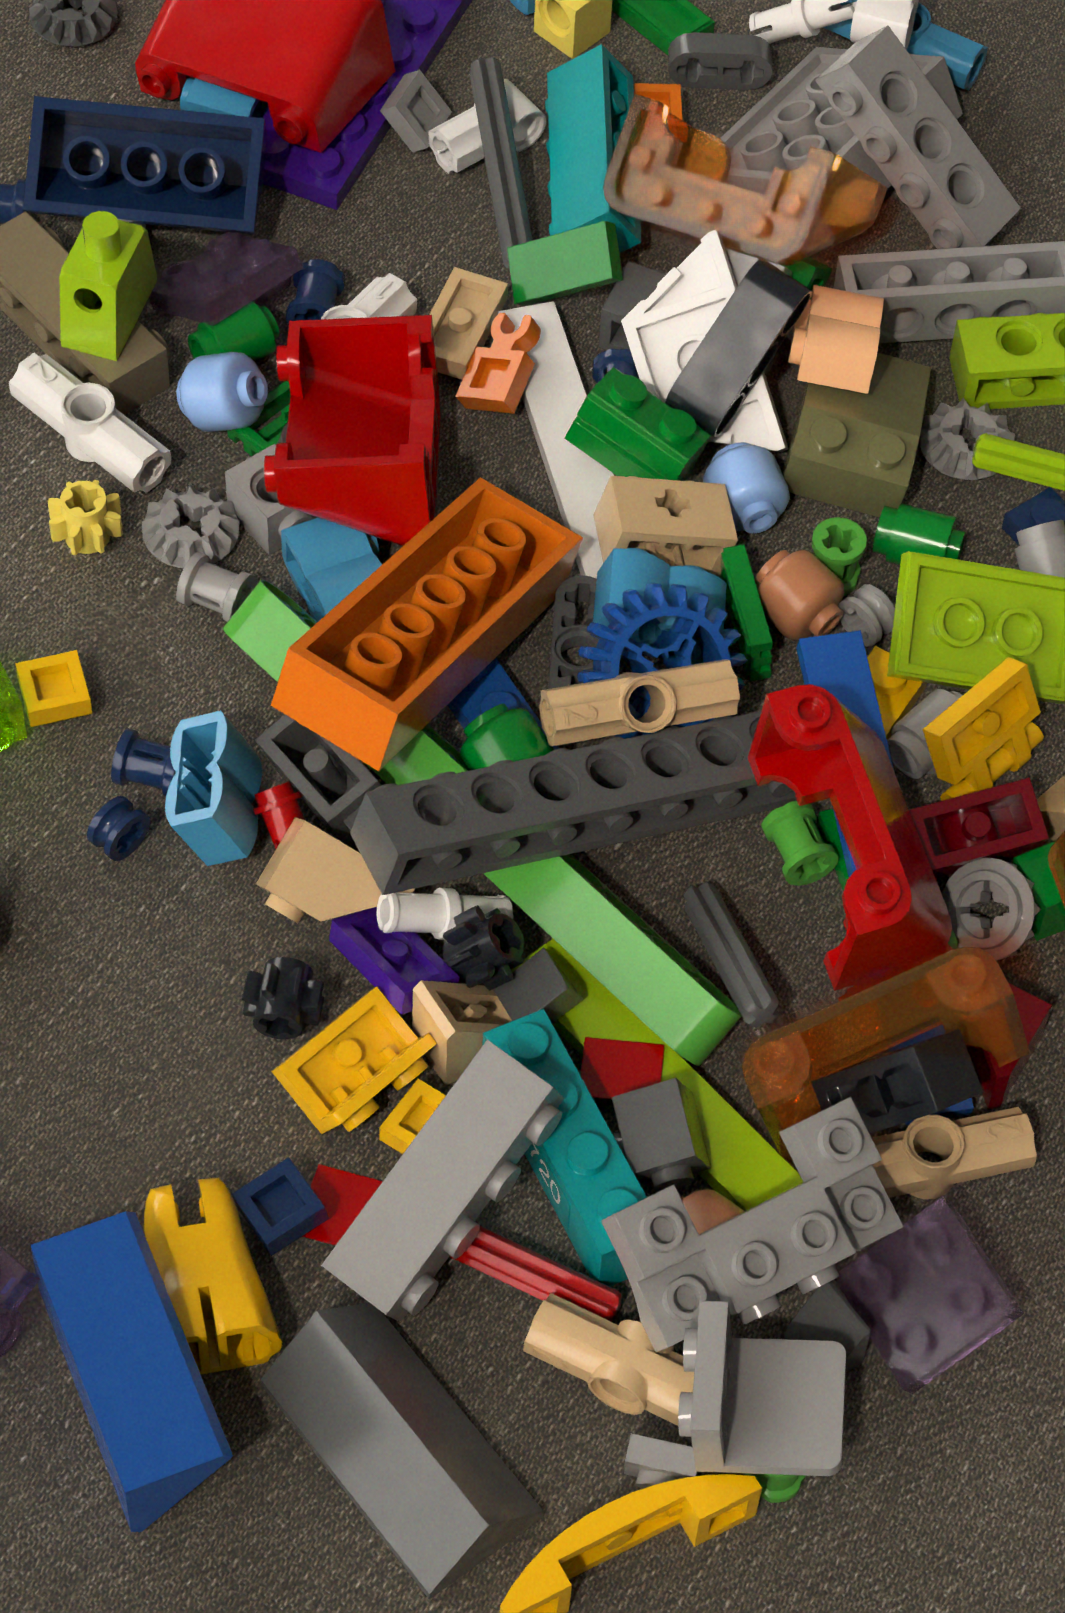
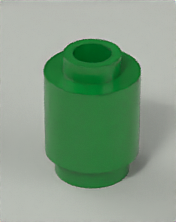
M246 300L199 323L197 331L188 336V345L193 359L203 355L240 352L256 362L275 352V339L279 337V328L274 316L267 307H258L253 301Z
M902 503L898 509L884 506L875 533L873 553L885 555L886 562L900 565L901 554L908 551L960 560L966 532L956 530L957 517Z

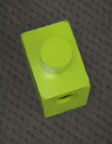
M97 211L89 214L83 220V228L61 268L59 276L61 347L117 361L157 282V273L148 231L141 225L118 220L110 212ZM97 301L102 302V307L99 309L94 308Z

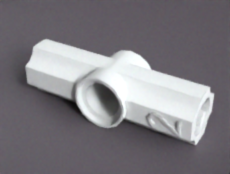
M32 353L19 363L15 375L9 381L11 395L64 436L66 448L74 458L80 461L98 463L133 492L141 490L147 493L161 482L163 474L171 465L170 450L117 410L114 397L106 387L95 383H83L47 354L38 356Z

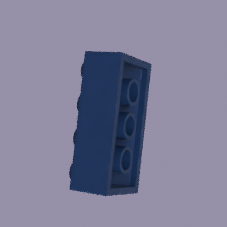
M34 96L23 211L85 218L93 212L106 211L115 215L118 220L130 223L254 234L263 186L267 143L265 118Z

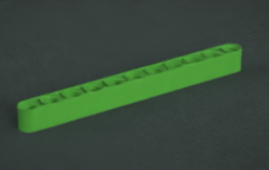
M260 579L225 624L223 630L243 651L278 682L288 648L312 628L317 621L279 588L266 580ZM427 724L380 771L367 765L386 784L397 785L431 779L444 772L461 773L470 771L460 752L430 724ZM572 854L483 873L669 1047L692 1064L701 1066L742 1017L737 1006Z

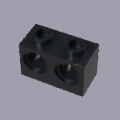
M959 1028L864 1060L811 1081L821 1111L851 1097L869 1134L939 1112L983 1093Z

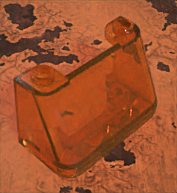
M634 94L603 186L604 196L610 207L629 218L699 240L708 232L718 230L725 248L759 259L763 258L778 265L787 266L799 263L865 232L872 226L878 216L888 189L838 154L810 146L806 157L809 160L801 167L792 170L774 167L765 195L727 184L725 182L730 171L732 159L730 149L726 143L711 133L695 129L668 112L669 107L660 101Z
M950 943L942 945L781 1018L772 1024L759 1028L749 1035L742 1045L739 1058L744 1080L780 1155L788 1163L793 1161L779 1132L821 1112L811 1081L861 1062L942 1025L945 1033L959 1028L966 1047L967 1045L979 1046L990 1052L996 1059L999 1067L1030 1054L1014 994L993 956L980 948L968 944Z

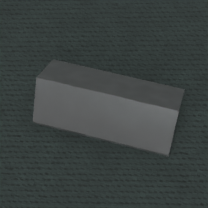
M371 1303L317 1310L261 1378V1386L428 1599L434 1597L544 1517V1511L385 1315Z

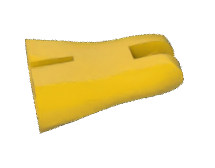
M220 1177L198 1179L200 1191L199 1209L201 1218L204 1217V1223L182 1227L178 1225L180 1213L179 1207L174 1201L172 1185L169 1184L150 1189L144 1211L145 1237L200 1374L268 1362L274 1354L281 1350L282 1340L268 1297L252 1260L237 1207L228 1187Z

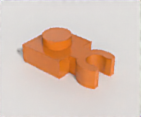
M499 313L494 318L491 325V336L494 339L491 347L476 346L456 393V398L466 409L515 414L535 365L527 352L537 344L541 334L540 327L531 315H524L520 327L515 332V325L506 313Z

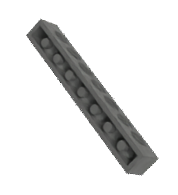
M761 711L735 717H718L710 722L681 728L669 726L656 733L627 739L615 737L598 745L573 750L561 748L544 756L515 762L502 760L489 767L461 773L444 772L431 779L402 785L385 784L365 793L350 834L381 894L387 895L772 810L797 800L795 791L783 783L771 780L768 784L757 785L748 761V754L760 718Z

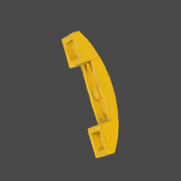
M701 1475L655 1484L609 1502L571 1525L539 1552L511 1586L500 1605V1613L569 1612L572 1589L570 1579L679 1523L695 1547L756 1516L762 1487L756 1477L750 1475Z

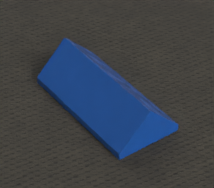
M125 1211L30 1246L38 1289L131 1532H142L230 1460L233 1454L136 1212Z

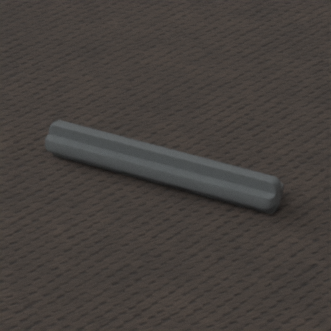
M493 57L479 58L472 62L469 74L503 264L510 270L507 247L533 241L501 63Z

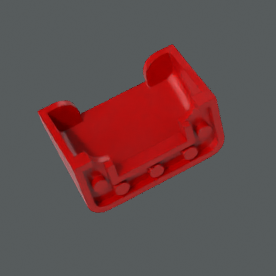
M165 0L135 61V69L141 92L156 98L176 99L181 95L187 75L268 103L274 129L283 140L320 153L325 150L395 72L384 7L381 0Z
M432 315L289 321L287 345H278L276 354L279 381H289L291 394L286 443H277L275 455L265 456L264 479L266 492H277L280 505L404 546L436 517L441 408Z
M812 684L797 685L766 694L748 754V761L757 785L768 784L771 780L783 783L795 791V797L799 806L830 798L857 869L848 878L842 895L846 914L843 921L846 930L845 938L838 947L828 951L823 960L834 991L923 966L938 959L950 940L952 932L951 918L887 752L878 734L839 699L822 687Z

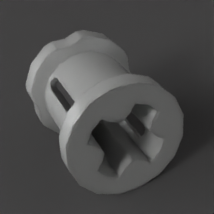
M196 552L190 557L180 575L176 600L185 606H191L193 603L221 613L223 614V620L228 622L256 586V576L244 571L239 574L210 563L208 555Z

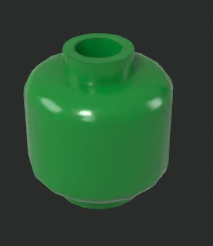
M504 703L485 711L465 727L463 732L467 738L461 747L460 754L471 771L489 767L502 760L515 762L544 756L554 751V748L548 744L547 737L527 709L515 708L509 710Z

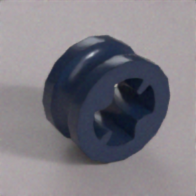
M117 796L102 806L93 817L88 827L87 840L96 847H104V853L113 861H120L128 857L142 843L149 831L150 817L142 810H134L133 803L126 797Z

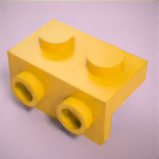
M376 986L271 1072L321 1134L340 1124L350 1132L379 1109L380 1106L373 1097L389 1083L398 1091L428 1067L422 1056L437 1043L430 1033L418 1038Z

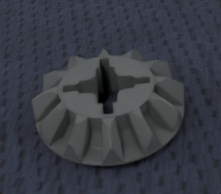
M33 0L32 6L29 8L30 21L36 33L51 43L62 46L88 45L102 39L113 29L117 21V2L113 0ZM70 4L74 8L82 7L83 15L80 12H75L72 8L64 10V5Z

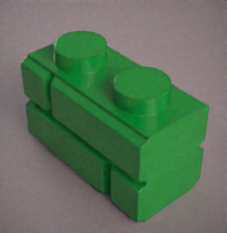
M613 367L586 396L577 413L578 416L573 421L564 439L617 476L685 481L712 435L696 425L693 417L687 412L673 409L650 393L640 379L632 375L623 374Z

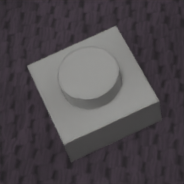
M421 70L405 74L380 110L412 153L428 148L429 130L444 123L452 113Z
M631 1433L625 1459L624 1474L637 1477L636 1486L641 1489L667 1481L697 1476L693 1447Z

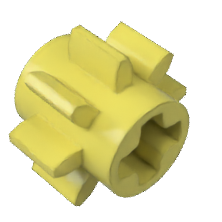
M94 480L93 482H67L60 499L49 498L48 500L51 539L53 542L65 539L72 555H77L78 553L105 552L104 547L110 540V536L121 537L123 534L120 496L118 493L106 496L105 491L99 485V480Z

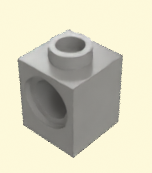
M275 444L225 471L227 501L233 502L239 523L268 555L282 548V529L318 518L280 505L277 492H266L264 459L266 455H275Z

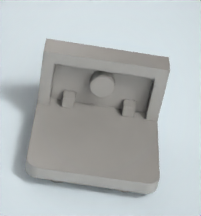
M699 1301L698 1329L685 1328L683 1343L684 1372H694L693 1392L680 1393L678 1411L679 1436L691 1437L696 1472L832 1476L838 1473L842 1466L846 1382V1350L844 1346L836 1341L732 1338L729 1303L724 1301Z

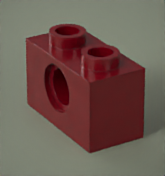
M1030 778L909 810L936 880L950 877L963 865L981 858H995L1003 861L1013 860L1016 856L1041 847L1049 839Z

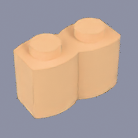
M814 285L811 299L793 326V338L788 363L799 365L797 380L868 394L878 352L884 298Z

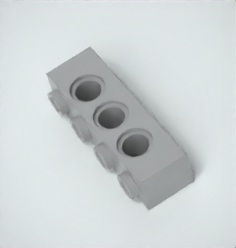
M889 25L855 42L815 80L828 97L831 106L840 113L862 143L864 151L884 173L895 188L900 200L908 206L937 249L985 246L1021 209Z
M1065 241L838 256L833 288L884 298L879 343L953 339L957 319L1021 316L1036 313H1065Z

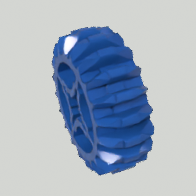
M649 583L646 585L644 598L637 590L628 589L623 592L622 601L625 611L614 603H606L602 607L603 614L610 623L608 627L594 622L587 626L589 634L599 639L596 648L581 646L578 650L580 657L593 660V670H583L578 673L577 678L581 683L615 678L619 675L620 658L630 666L634 673L658 671V669L653 667L654 663L643 656L664 658L663 664L668 669L692 665L691 654L696 644V641L692 639L693 635L700 645L703 663L728 659L731 662V666H741L747 659L744 654L729 652L728 647L736 643L741 635L736 629L729 628L719 631L728 613L723 608H714L707 611L709 597L706 594L696 592L688 598L686 586L680 584H672L665 594L661 584ZM663 616L675 618L670 630H662L656 641L649 645L636 642L630 638L640 626L650 620ZM737 677L739 690H741L746 685L744 680ZM643 685L637 687L631 693L632 699L628 705L630 713L635 719L641 718L650 706V695ZM715 718L706 719V720H701V721H695V722H689V723H683V724H678V725H672V726H677V727L681 728V727L696 725V724H700V723L710 722L711 720H713V719H715ZM637 731L615 735V737L627 739L652 733Z

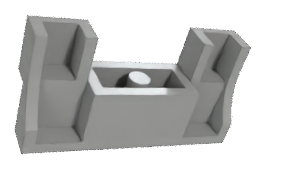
M851 1097L779 1132L804 1183L701 1234H698L674 1184L601 1220L625 1270L635 1297L640 1321L655 1352L669 1348L684 1340L685 1328L698 1329L699 1301L728 1302L730 1316L738 1314L743 1325L781 1307L776 1296L777 1293L797 1283L801 1293L805 1294L840 1276L834 1265L835 1263L903 1227L873 1167V1164L881 1161L882 1158Z

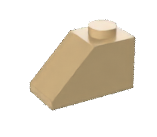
M296 817L256 882V885L271 893L265 905L297 924L304 913L319 921H325L377 907L381 895L373 876L359 852L306 820ZM414 888V889L405 890V891H400V892H401V893H413V891L415 890V888Z

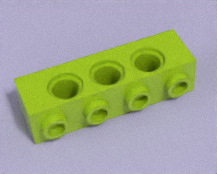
M1036 313L1021 316L957 319L949 359L959 402L964 397L969 406L980 408L988 402L990 409L1064 405L1065 313Z

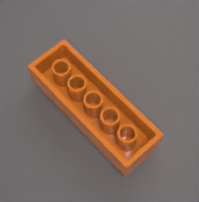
M480 477L288 648L271 706L348 752L356 759L380 771L555 600L556 590L570 575L583 537Z

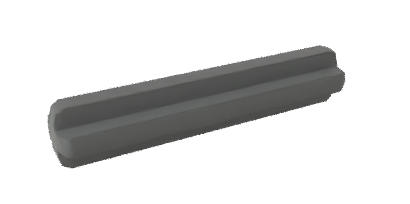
M707 882L698 888L690 886L684 893V898L687 901L684 909L745 1023L755 1028L764 1022L772 1024L779 1016V1012L776 1009L779 1001L720 893L713 884Z

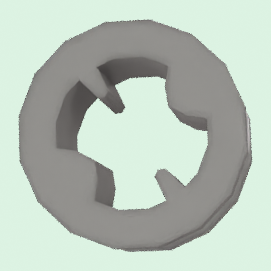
M864 584L855 591L854 597L848 596L839 603L838 607L844 612L840 620L844 629L847 632L861 630L864 646L872 647L881 640L882 634L892 632L895 608L890 599L879 588L871 584Z

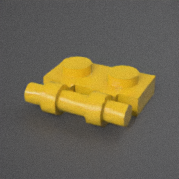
M1008 657L922 729L937 777L953 784L941 794V801L992 788L993 783L1008 770L1015 772L1025 765L1032 757L1031 750L1043 741L1042 731L1036 724L1031 722L1041 711L1026 663Z

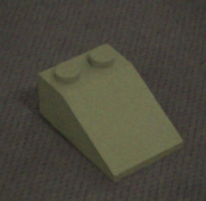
M877 352L868 394L806 382L783 471L789 493L880 517L884 506L898 509L909 485L919 443L931 367Z

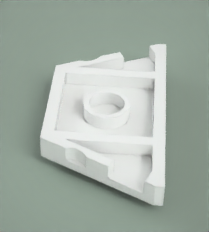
M718 230L708 232L700 240L702 243L677 268L673 267L657 284L656 290L646 300H641L621 320L639 379L645 384L650 393L663 402L666 401L673 384L737 288L722 237ZM764 371L726 428L717 437L711 436L708 442L728 445L744 442L764 447L770 451L782 452L788 450Z

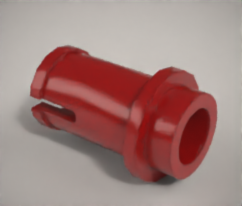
M290 781L254 794L258 807L254 808L253 811L255 815L262 814L275 849H277L295 817L305 820L297 801L298 798L303 796L299 791L294 792Z

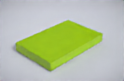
M910 551L901 554L887 671L888 677L970 690L1005 659L1010 657L1027 664L1037 701L1065 704L1064 577Z

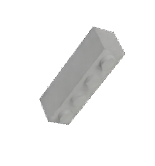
M487 1039L321 1266L385 1315L399 1322L404 1319L408 1312L413 1316L418 1314L434 1295L438 1287V1281L434 1279V1276L448 1257L451 1256L457 1259L475 1239L480 1229V1225L475 1220L491 1199L495 1202L502 1200L516 1183L521 1173V1168L516 1164L532 1142L540 1146L553 1133L562 1117V1112L557 1108L565 1098L554 1087Z

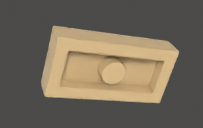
M453 268L429 314L432 315L437 370L439 373L463 379L476 346H484L491 332L494 318L498 315V311H502L508 299V283L460 268Z

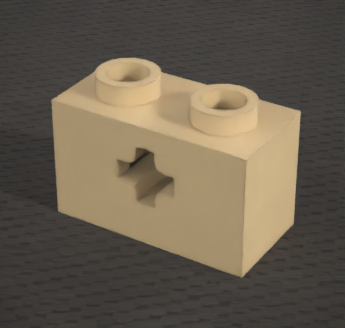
M610 476L593 514L603 563L614 548H639L664 560L670 566H698L720 577L723 548L735 546L738 541L725 484L690 480L651 479L635 476Z

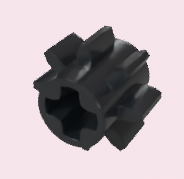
M478 905L455 916L454 922L456 927L443 933V938L446 940L443 946L444 962L459 976V981L466 983L468 988L483 982L485 987L491 991L513 980L511 969L524 963V959L521 957L524 951V938L517 923L508 915L501 913L498 908L484 914Z
M290 957L272 958L265 963L263 974L255 971L247 972L241 999L245 1001L243 1015L254 1016V1028L265 1036L282 1040L296 1038L302 1033L304 1023L315 1026L319 1025L325 998L322 996L324 982L313 980L314 973L312 968L303 961Z

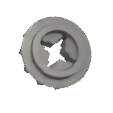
M963 397L956 406L951 407L941 402L933 415H925L919 438L921 451L926 460L935 469L953 478L978 480L996 474L992 471L976 468L972 464V455L976 442L973 444L972 451H969L968 443H965L963 436L959 435L962 428L970 430L972 437L976 438V441L981 434L985 433L1013 441L1015 438V433L1010 432L1008 429L1007 416L993 415L988 402L980 408L969 406Z
M190 483L185 492L174 493L166 488L162 500L159 502H148L147 514L144 521H142L143 540L151 554L167 565L184 569L190 557L196 552L208 555L210 563L214 564L227 556L234 548L239 536V520L235 514L233 502L220 499L215 488L206 493L198 492ZM180 516H188L193 522L200 521L202 537H200L197 531H192L188 526L180 527Z
M981 858L963 865L948 880L942 897L951 918L952 930L957 939L956 950L962 955L976 961L994 962L1016 956L1017 950L1022 944L1035 936L1031 928L1034 916L1041 909L1034 902L1031 890L1034 883L1023 876L1017 869L1016 864L995 858ZM991 892L994 902L1003 903L1004 906L1009 907V913H1004L1003 916H997L993 919L992 928L988 918L980 917V914L970 913V908H980V904L989 903Z

